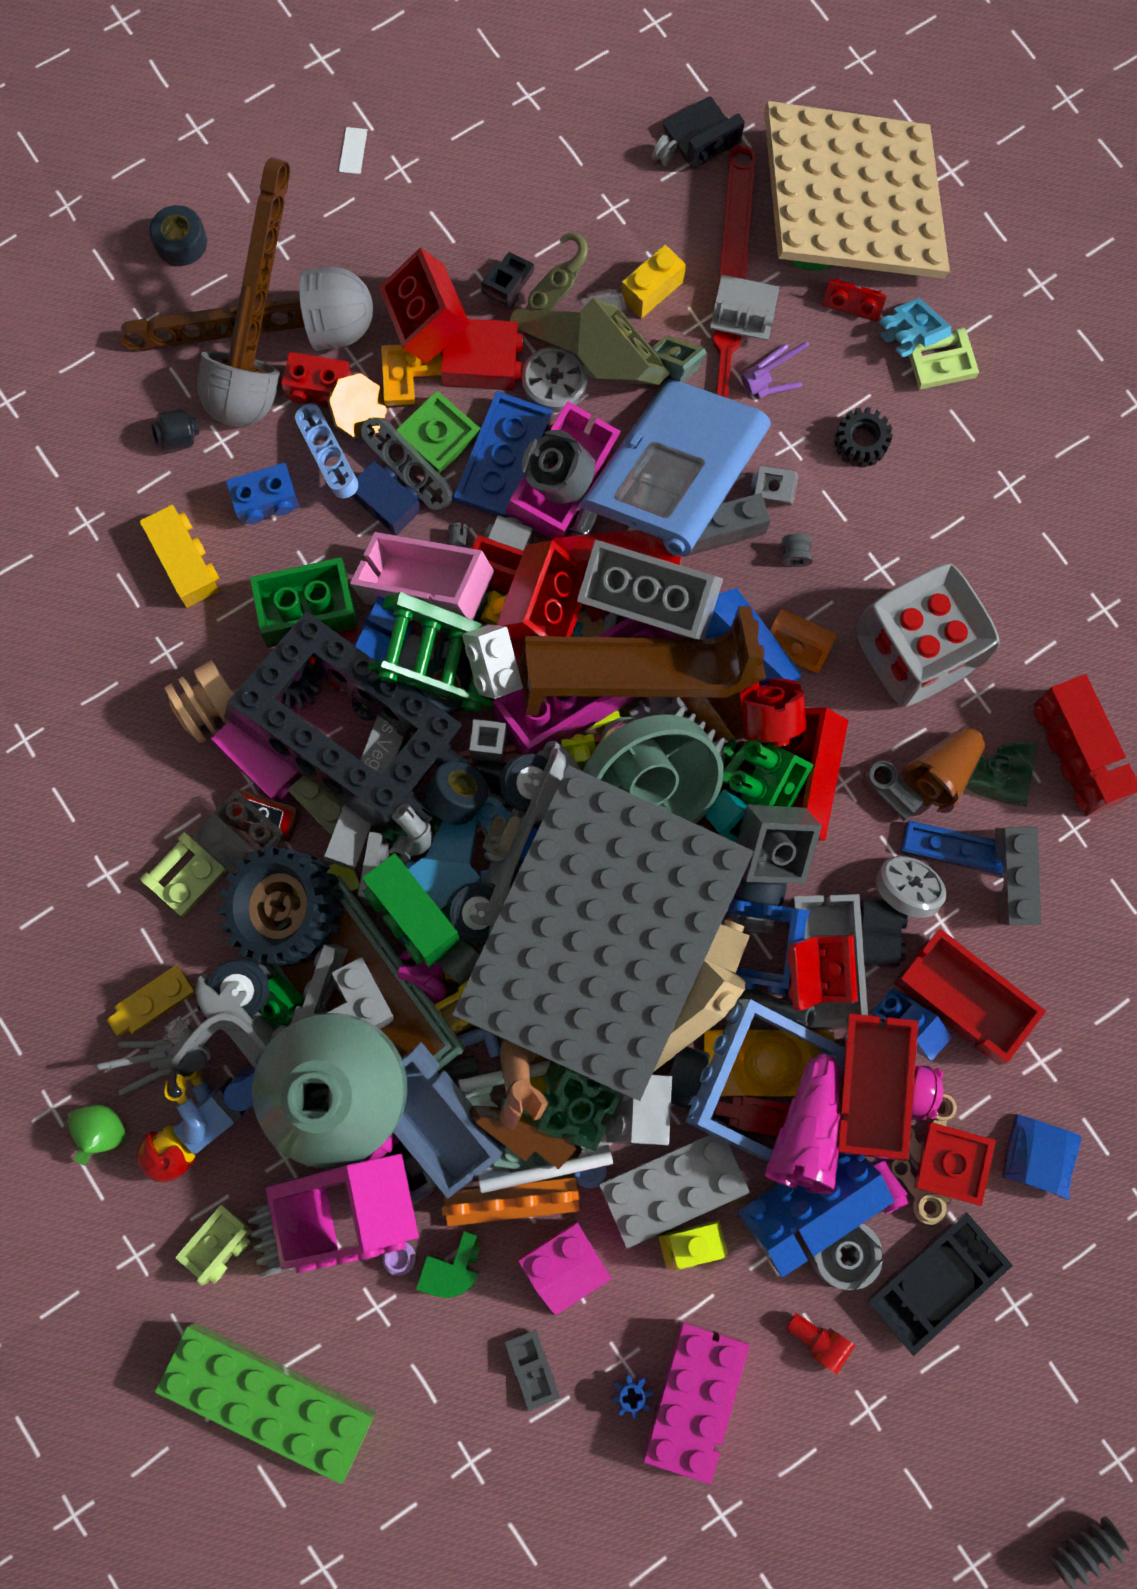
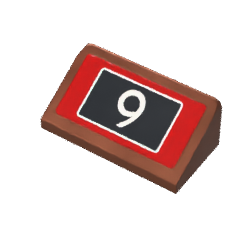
M238 789L230 823L290 842L301 813L295 807Z

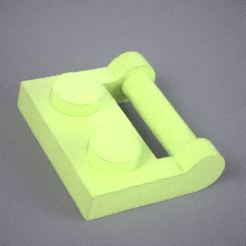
M965 328L955 329L950 337L927 347L918 344L915 350L908 355L919 390L973 379L979 374ZM952 345L958 347L957 349L924 356L921 354L923 351Z
M185 832L178 838L179 842L150 873L146 872L140 878L146 886L183 918L227 872L219 862ZM188 850H191L195 856L164 888L159 881Z

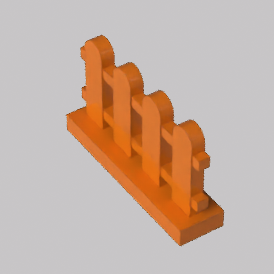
M576 1178L531 1182L486 1193H481L480 1188L460 1190L449 1198L444 1195L445 1205L442 1206V1215H446L447 1227L580 1212Z

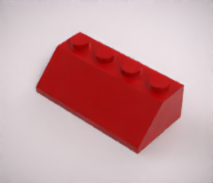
M827 707L805 708L806 730L798 736L791 738L788 745L780 748L813 764L792 807L806 808L822 825L818 841H826L849 720Z

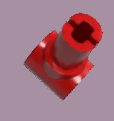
M795 1312L785 1328L810 1347L809 1351L813 1353L811 1357L836 1375H838L855 1348L853 1343L833 1329L829 1328L827 1330L824 1327L820 1329L797 1312Z

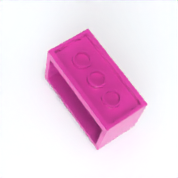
M402 1154L347 1165L266 1187L281 1270L295 1267L296 1273H301L336 1264L360 1261L379 1256V1254L385 1252L390 1253L406 1249L405 1241L419 1238ZM346 1183L358 1244L338 1248L326 1188Z

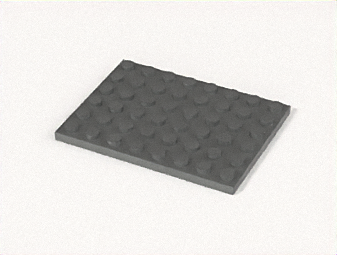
M568 765L452 1015L640 1101L754 851Z

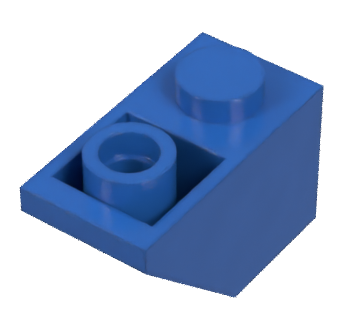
M892 989L872 1011L874 1016L880 1017V1021L883 1024L887 1017L918 1021L916 1052L929 1061H932L952 1038L937 1015L895 989Z

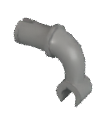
M405 803L394 811L395 814L392 815V819L402 827L408 837L398 836L389 853H400L399 859L403 863H407L411 856L424 853L431 846L430 824L423 822L411 806Z

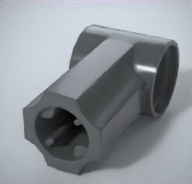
M879 761L868 768L863 774L862 781L866 790L876 794L903 821L911 816L924 802L898 775L897 769L890 762ZM874 771L884 773L886 777L885 785L876 782Z

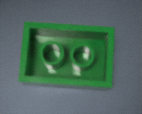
M342 557L250 577L260 633L267 648L275 647L306 611L336 633L359 628L349 579Z
M395 853L362 877L366 886L362 890L366 900L377 913L381 910L384 911L386 915L383 918L386 921V925L397 939L401 936L406 939V942L403 944L417 965L424 962L429 969L460 945L456 929Z

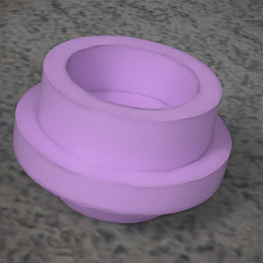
M405 1242L406 1249L383 1253V1266L389 1273L400 1276L407 1274L414 1267L416 1253L407 1242Z

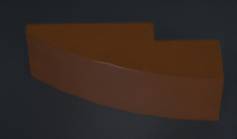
M473 1105L469 1109L476 1124L524 1161L535 1151L557 1169H560L576 1150L565 1134L539 1119L533 1120L530 1115L522 1113L516 1127L513 1130H509L504 1127L500 1120L502 1108Z

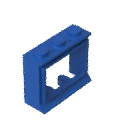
M732 899L726 913L790 922L788 952L791 943L805 938L806 922L811 910ZM787 953L784 974L737 968L735 974L745 979L746 989H757V984L768 986V992L788 995V989L791 984V969L787 965Z

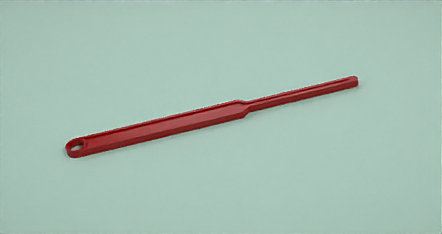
M739 145L733 148L729 158L718 289L722 275L746 280L756 162L754 150L746 145ZM742 153L748 155L751 158V162L747 165H739L733 158L735 155ZM714 330L713 346L720 353L716 395L728 398L731 356L740 347L741 335Z

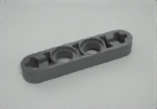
M372 417L364 421L361 428L364 441L407 485L415 490L419 498L429 508L440 510L448 508L454 501L452 487L389 421L381 417ZM373 426H380L378 432L382 437L373 436L375 430L372 428ZM392 437V439L388 440L387 442L383 439ZM395 444H399L403 448L404 455L400 461H395L391 455V449ZM416 465L422 467L425 474L423 481L417 483L412 478V470ZM428 485H430V486L432 487V489L429 488V489H425V490H424V488L427 487ZM433 490L443 491L441 494L443 501H435L437 495Z

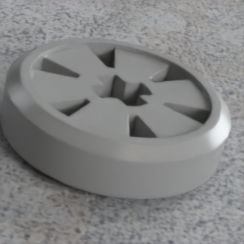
M558 346L545 347L534 352L527 359L522 370L524 394L531 403L551 409L553 412H561L567 401L574 405L578 404L587 389L588 376L582 368L584 363L577 354ZM553 374L558 375V384L551 383Z
M906 856L890 857L882 864L876 874V886L884 900L893 908L908 916L916 918L931 917L939 911L946 900V888L938 874L928 865L914 858Z

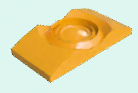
M748 1029L720 1096L795 1097L805 1067L809 1064V1060L816 1059V1055L821 1054L822 1050L783 1030ZM707 1030L704 1032V1052L710 1054L708 1064H710L715 1053L713 1051L715 1040L724 1030ZM811 1030L834 1042V1031Z

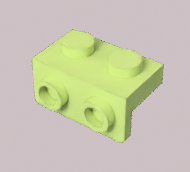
M221 1204L175 1258L198 1278L197 1282L201 1286L208 1284L210 1281L215 1284L227 1271L228 1268L224 1264L233 1254L238 1257L250 1244L251 1241L247 1237L253 1230L224 1204Z

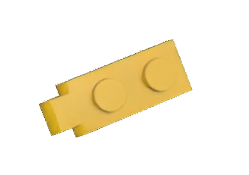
M175 965L114 1007L117 1012L110 1016L107 1022L117 1037L127 1031L133 1035L195 994L196 991L180 966Z

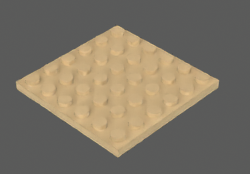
M773 101L767 102L764 108L778 259L941 279L946 278L950 269L930 124Z

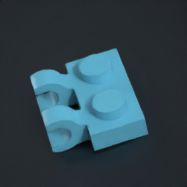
M920 298L894 308L892 316H885L880 320V324L885 329H888L880 333V336L886 342L897 339L903 344L896 347V352L902 357L910 355L918 344L927 347L951 336V326Z

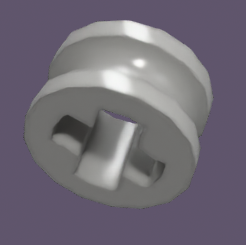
M663 135L655 146L652 159L654 161L661 160V164L667 166L674 156L678 142L675 140L669 141L668 136Z

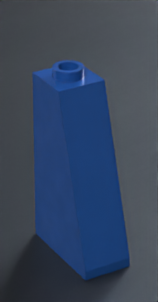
M737 588L719 593L705 639L717 638L727 633L731 628L738 606H750ZM751 607L753 619L757 620L759 625V645H762L764 648L763 665L766 678L759 681L760 686L770 685L769 679L776 678L797 682L803 674Z

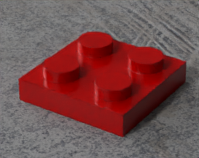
M928 1122L914 1188L982 1206L996 1140Z

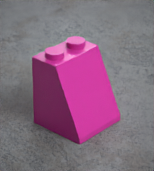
M229 721L211 738L220 751L269 799L284 802L292 796L288 789L303 774Z
M577 1220L519 1258V1263L535 1290L555 1316L612 1279Z

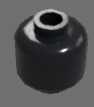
M184 409L160 412L157 414L155 422L151 423L156 445L162 446L168 452L191 448L194 445L195 436L199 435L196 418H190Z

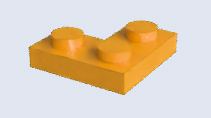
M401 344L381 346L385 406L415 404L414 377L441 375L442 351L426 364L402 348Z

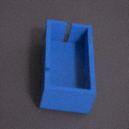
M838 1153L836 1185L833 1193L807 1192L804 1186L797 1185V1189L779 1183L738 1211L752 1239L782 1278L808 1261L794 1236L795 1232L799 1231L808 1250L814 1257L895 1202L881 1173L867 1158Z

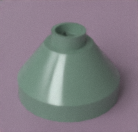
M653 715L639 718L621 717L605 727L601 740L589 758L583 772L696 824L708 812L719 794L723 780V763L719 751L704 730L687 718L676 715Z
M318 1014L292 1023L278 1033L267 1045L258 1061L253 1078V1105L257 1120L264 1134L287 1157L312 1167H343L354 1164L372 1154L389 1139L397 1128L407 1099L406 1071L394 1044L375 1025L349 1014ZM308 1083H325L329 1086V1110H319L312 1104L308 1095Z

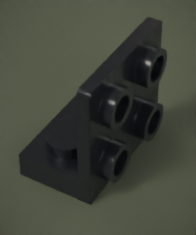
M709 96L665 120L663 128L672 140L678 142L677 148L691 168L694 169L740 144L745 121L739 113L730 118L726 117L714 99Z

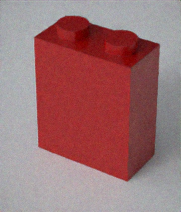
M468 319L470 325L443 349L441 369L443 386L514 390L515 379L521 380L522 361H517V352H523L524 334L518 333V322Z

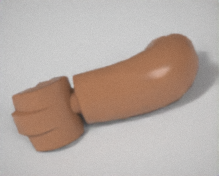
M504 1039L500 1049V1062L507 1099L500 1111V1120L506 1129L513 1130L523 1110L529 1112L533 1120H538L541 1118L548 1102L539 1090L530 1085V1064H532L535 1057L541 1055Z

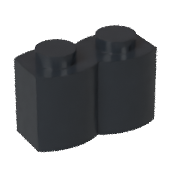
M862 899L860 901L864 965L889 968L899 967L900 961H905L906 942L901 941V930L907 927L908 915L899 912L885 900Z

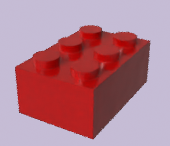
M421 247L379 286L402 348L426 364L470 325L444 264Z
M553 540L526 545L497 625L507 627L509 637L522 647L524 646L525 636L571 637L583 604L577 602L586 568Z

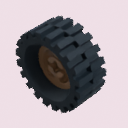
M265 847L264 852L255 850L248 854L251 861L240 859L235 864L239 872H229L225 880L231 883L229 889L221 888L219 897L226 898V904L218 906V915H224L227 921L220 923L222 932L232 933L226 940L231 946L240 947L238 950L239 954L260 963L291 966V964L301 965L307 963L306 958L315 959L319 952L318 947L323 948L324 945L333 943L328 938V935L330 933H339L341 925L335 924L336 916L344 917V908L337 906V900L344 899L342 890L333 888L335 884L339 883V880L335 874L327 873L330 867L325 862L317 861L318 858L310 854L281 847L280 849ZM287 885H292L298 892L299 897H296L295 894L281 892L280 889ZM272 918H275V921L292 924L288 928L280 930L274 924Z

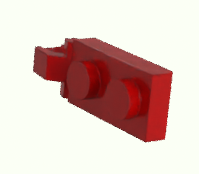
M732 1096L731 1104L718 1101L713 1114L729 1117L728 1126H733L735 1129L778 1136L780 1128L784 1127L790 1105L747 1096Z

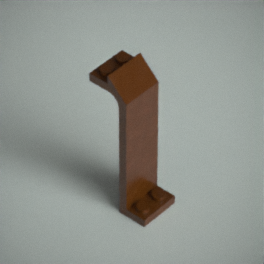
M738 606L729 631L720 637L705 640L690 638L525 636L520 660L525 715L538 716L540 705L546 702L547 696L727 698L766 678L763 665L764 648L762 645H759L758 621L753 619L751 606Z

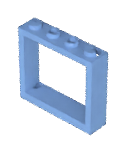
M738 999L732 1012H728L726 1015L728 1022L723 1033L715 1040L713 1046L715 1053L710 1064L701 1073V1086L697 1095L689 1102L691 1109L685 1123L768 1163L773 1150L711 1120L753 1016L822 1050L821 1054L836 1058V1063L841 1068L840 1077L843 1072L845 1048L751 999Z

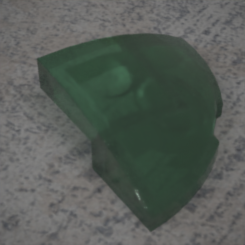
M1037 742L1004 744L999 746L997 753L985 760V756H981L965 788L995 801L1027 807Z

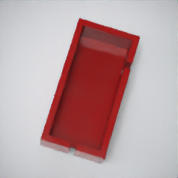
M1087 674L1062 682L1047 690L1034 703V714L1038 723L1044 725L1048 734L1047 741L1052 752L1057 753L1060 759L1063 777L1066 781H1070L1075 791L1074 799L1078 808L1084 810L1087 817L1120 804L1136 794L1137 778L1129 763L1111 771H1108L1106 768L1107 765L1125 759L1126 756Z
M941 928L930 934L914 955L916 958L910 960L894 981L896 986L924 1008L937 1015L943 1023L967 1042L978 1041L974 1047L997 1065L1010 1061L1046 1013L1045 1009Z
M849 1013L846 1025L840 1116H846V1120H840L837 1137L839 1153L901 1161L909 1160L918 1021L887 1017L884 1021V1028L878 1027L880 1024L879 1016Z

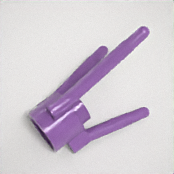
M805 341L781 355V353L788 349V344H784L758 364L745 370L741 374V379L748 394L752 396L757 393L761 399L769 394L801 388L803 385L801 382L768 388V384L772 383L769 371L807 348L809 342Z

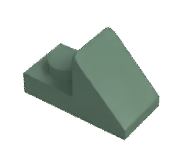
M669 335L652 347L654 352L671 371L672 379L683 383L698 371L706 354L705 348Z

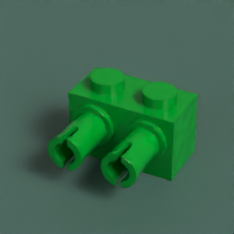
M755 741L749 743L746 747L755 752L753 754L745 750L744 757L747 761L757 766L752 776L740 770L734 772L732 776L739 779L740 782L738 783L730 779V788L742 793L740 799L750 805L792 807L813 764L780 747L771 745L770 742L767 747Z

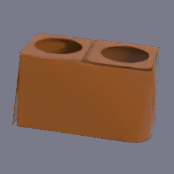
M737 693L727 698L680 697L689 712L696 715L695 720L699 724L703 721L706 723L704 727L705 733L713 729L716 731L713 737L714 742L723 737L725 741L738 738L743 734L740 697Z

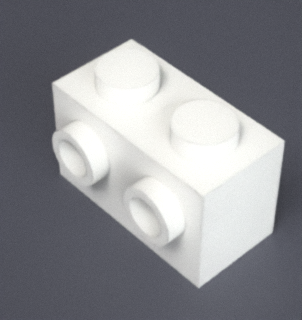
M489 624L462 634L478 695L496 699L523 688L507 627Z

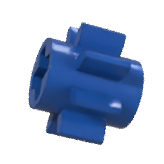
M627 1373L626 1382L623 1384L617 1381L614 1382V1386L619 1392L618 1395H613L610 1398L613 1403H621L618 1411L620 1416L627 1410L632 1412L635 1420L638 1416L637 1411L641 1408L646 1411L650 1410V1407L645 1402V1397H651L653 1391L649 1389L643 1390L642 1386L645 1383L643 1376L636 1382L632 1381L630 1374ZM629 1388H634L638 1394L641 1393V1396L636 1397L635 1404H629L628 1399H622V1396L628 1395Z

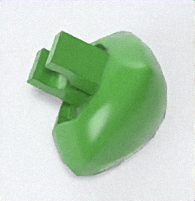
M87 1105L79 1107L68 1114V1129L79 1148L73 1161L86 1166L91 1154L115 1149L127 1140L124 1124L116 1112L107 1106Z

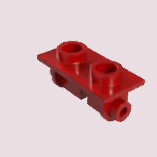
M836 277V280H829L822 306L878 322L887 295L881 294L882 290L875 291L865 287L857 288L854 284L841 281Z

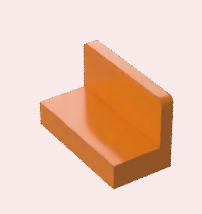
M784 609L780 610L770 630L794 663L819 674L837 636L836 633Z

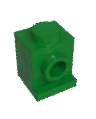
M279 975L268 980L269 994L266 1003L258 1011L274 1028L281 1025L288 1027L291 1024L296 1007L303 1006L305 1001L304 996Z

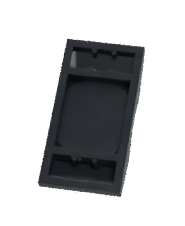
M965 1212L933 1237L912 1260L893 1273L867 1302L910 1354L915 1356L1013 1265L968 1212Z

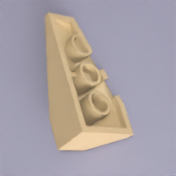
M704 960L655 1070L726 1016L745 990L744 978Z

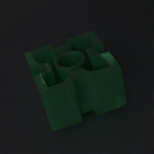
M551 1061L543 1078L548 1087L544 1094L541 1093L548 1104L540 1119L533 1120L529 1112L526 1115L537 1131L559 1139L565 1133L573 1144L596 1151L607 1129L602 1119L605 1113L614 1114L623 1093Z

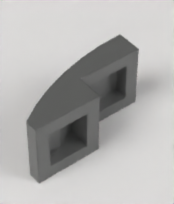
M537 1330L506 1341L505 1345L528 1411L531 1412L561 1400Z

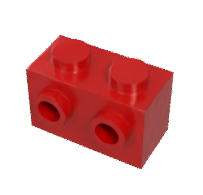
M289 352L281 385L286 398L293 402L306 403L307 401L329 408L327 400L337 379L352 376L348 361Z

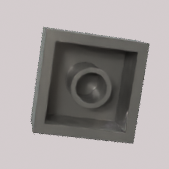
M747 805L737 844L754 852L742 877L746 882L805 884L822 825L806 808Z

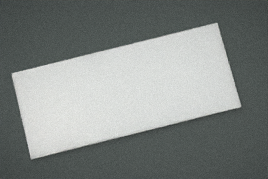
M346 127L339 172L361 173L368 129Z

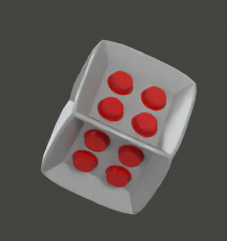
M952 563L935 567L889 591L865 609L856 625V634L864 654L890 696L901 707L918 703L963 679L977 667L985 664L1000 645L999 636L991 617L967 579Z

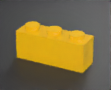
M172 504L140 520L179 597L187 608L220 592L215 583L220 577L212 563L206 565L201 556L206 554V551L198 537L191 538L188 530L193 527L185 512L178 514Z

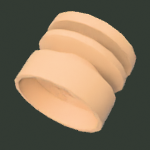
M212 660L194 670L198 682L196 686L192 687L184 677L178 679L185 691L184 693L179 694L172 683L164 687L175 716L185 731L190 733L199 744L207 740L200 728L201 726L206 725L214 736L217 733V728L213 719L219 716L225 724L229 722V720L224 718L227 702L234 695Z

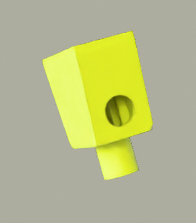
M719 1220L658 1235L666 1269H684L725 1258L728 1254Z

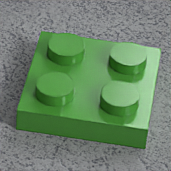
M437 390L396 430L440 474L478 437L481 428Z

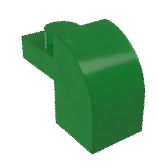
M467 1230L464 1231L454 1262L429 1254L416 1290L440 1298L456 1297L466 1292L474 1284L480 1271L468 1268L469 1262L476 1263L482 1244L476 1242L478 1234Z

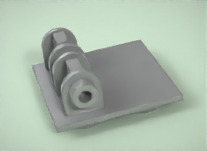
M722 275L710 329L768 341L780 287Z

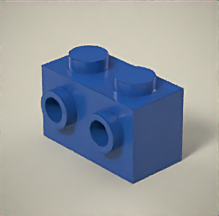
M285 463L226 480L235 513L241 524H256L265 517L275 514L279 516L291 513L293 509L300 507Z

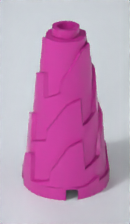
M817 1054L816 1059H810L809 1064L805 1067L796 1096L791 1100L784 1127L780 1128L770 1161L766 1167L765 1174L769 1179L797 1189V1185L804 1186L807 1192L822 1194L834 1192L839 1153L837 1137L841 1114L838 1112L841 1092V1068L836 1063V1058L825 1054Z

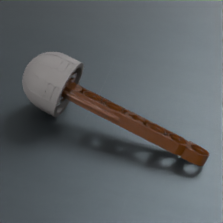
M273 157L267 160L263 169L260 185L261 193L256 206L230 352L204 351L201 353L197 390L202 406L218 422L234 427L254 424L268 413L274 401L278 377L280 376V371L276 367L255 359L284 210V194H287L290 178L289 163Z
M331 266L302 270L299 278L300 297L266 301L260 333L305 327L310 344L315 351L346 347L359 340L371 323L373 303L370 292L358 276L344 268ZM238 305L159 316L149 321L146 318L124 322L121 326L120 342L125 348L130 350L153 349L154 346L167 347L231 338L233 336ZM276 312H281L287 316L284 318H277L272 316V314ZM195 325L199 327V329L189 330L184 326ZM165 329L170 331V333L161 334L156 332L155 330ZM136 333L141 335V337L132 338L129 337L127 334Z

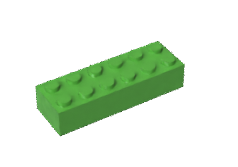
M197 1323L187 1326L155 1392L341 1485L348 1476L377 1412Z

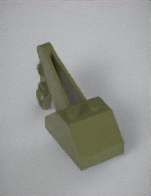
M573 232L565 234L560 238V243L563 244L568 240L575 241L578 245L577 254L571 260L553 267L530 292L527 307L525 309H516L512 313L510 321L518 322V330L578 354V357L584 363L582 366L583 370L594 380L601 379L605 382L610 381L619 384L659 385L671 371L617 305L592 298L580 313L551 311L572 289L579 269L585 263L589 251L588 244L583 236Z

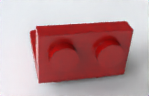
M814 935L790 944L787 952V965L791 969L789 997L793 1002L795 1011H803L821 1002L854 1003L858 1001L853 935Z

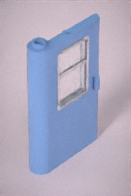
M666 380L579 503V507L628 525L633 529L663 539V543L669 553L676 556H687L766 435L771 425L770 420L759 409L677 380Z

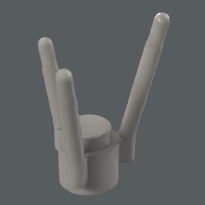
M167 1038L157 1041L118 1042L119 1048L154 1049H149V1054L97 1064V1069L116 1068L150 1061L152 1069H159L120 1089L118 1095L123 1096L162 1076L170 1075L173 1068L176 1067L171 1063L175 1055L170 1048L176 1042H168Z

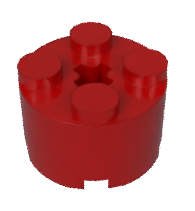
M776 678L769 679L770 685L760 686L759 682L741 690L740 707L745 740L771 742L773 746L782 747L788 745L791 738L798 736L806 730L804 690L801 691V685L798 682Z

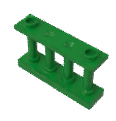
M402 592L386 596L383 609L394 612L393 617H395L385 661L368 663L367 670L377 673V678L391 683L400 681L461 703V708L466 711L479 712L480 709L493 707V700L478 695L473 673L468 691L453 686L464 642L462 634L486 625ZM414 620L422 623L423 633L414 669L410 671L397 666L408 621ZM441 630L449 634L448 637L451 641L441 681L425 675L435 634Z

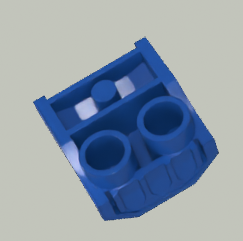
M1016 1114L1007 1144L1002 1178L1024 1183L1041 1191L1053 1193L1059 1196V1198L1070 1200L1071 1177L1081 1143V1135Z

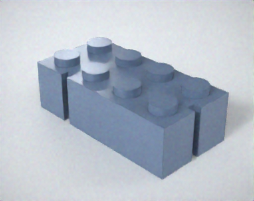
M420 1042L401 1057L407 1077V1099L403 1115L394 1133L443 1194L449 1198L469 1183L474 1174L478 1176L500 1159L505 1145L476 1124L469 1111L473 1106L445 1070L440 1074L436 1071L440 1064L423 1043Z

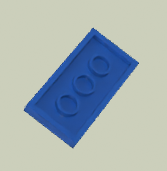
M496 391L454 494V502L495 516L510 517L505 514L512 495L525 476L522 470L524 452L535 438L539 440L545 436L553 416V410Z

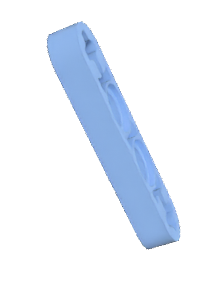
M307 404L302 406L296 412L295 420L328 486L338 498L351 497L358 489V480L328 422L317 405ZM311 417L316 423V426L312 428L308 423V419ZM323 435L328 436L326 442H324L323 444H314L315 440L318 437ZM330 457H339L334 465L325 466V462ZM342 474L346 483L341 485L336 476Z

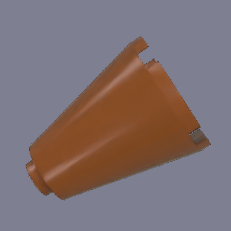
M960 728L906 764L902 769V774L905 773L906 775L904 781L924 800L922 803L924 806L928 807L931 803L938 806L939 808L936 811L941 813H948L955 808L985 749L983 736L976 729Z

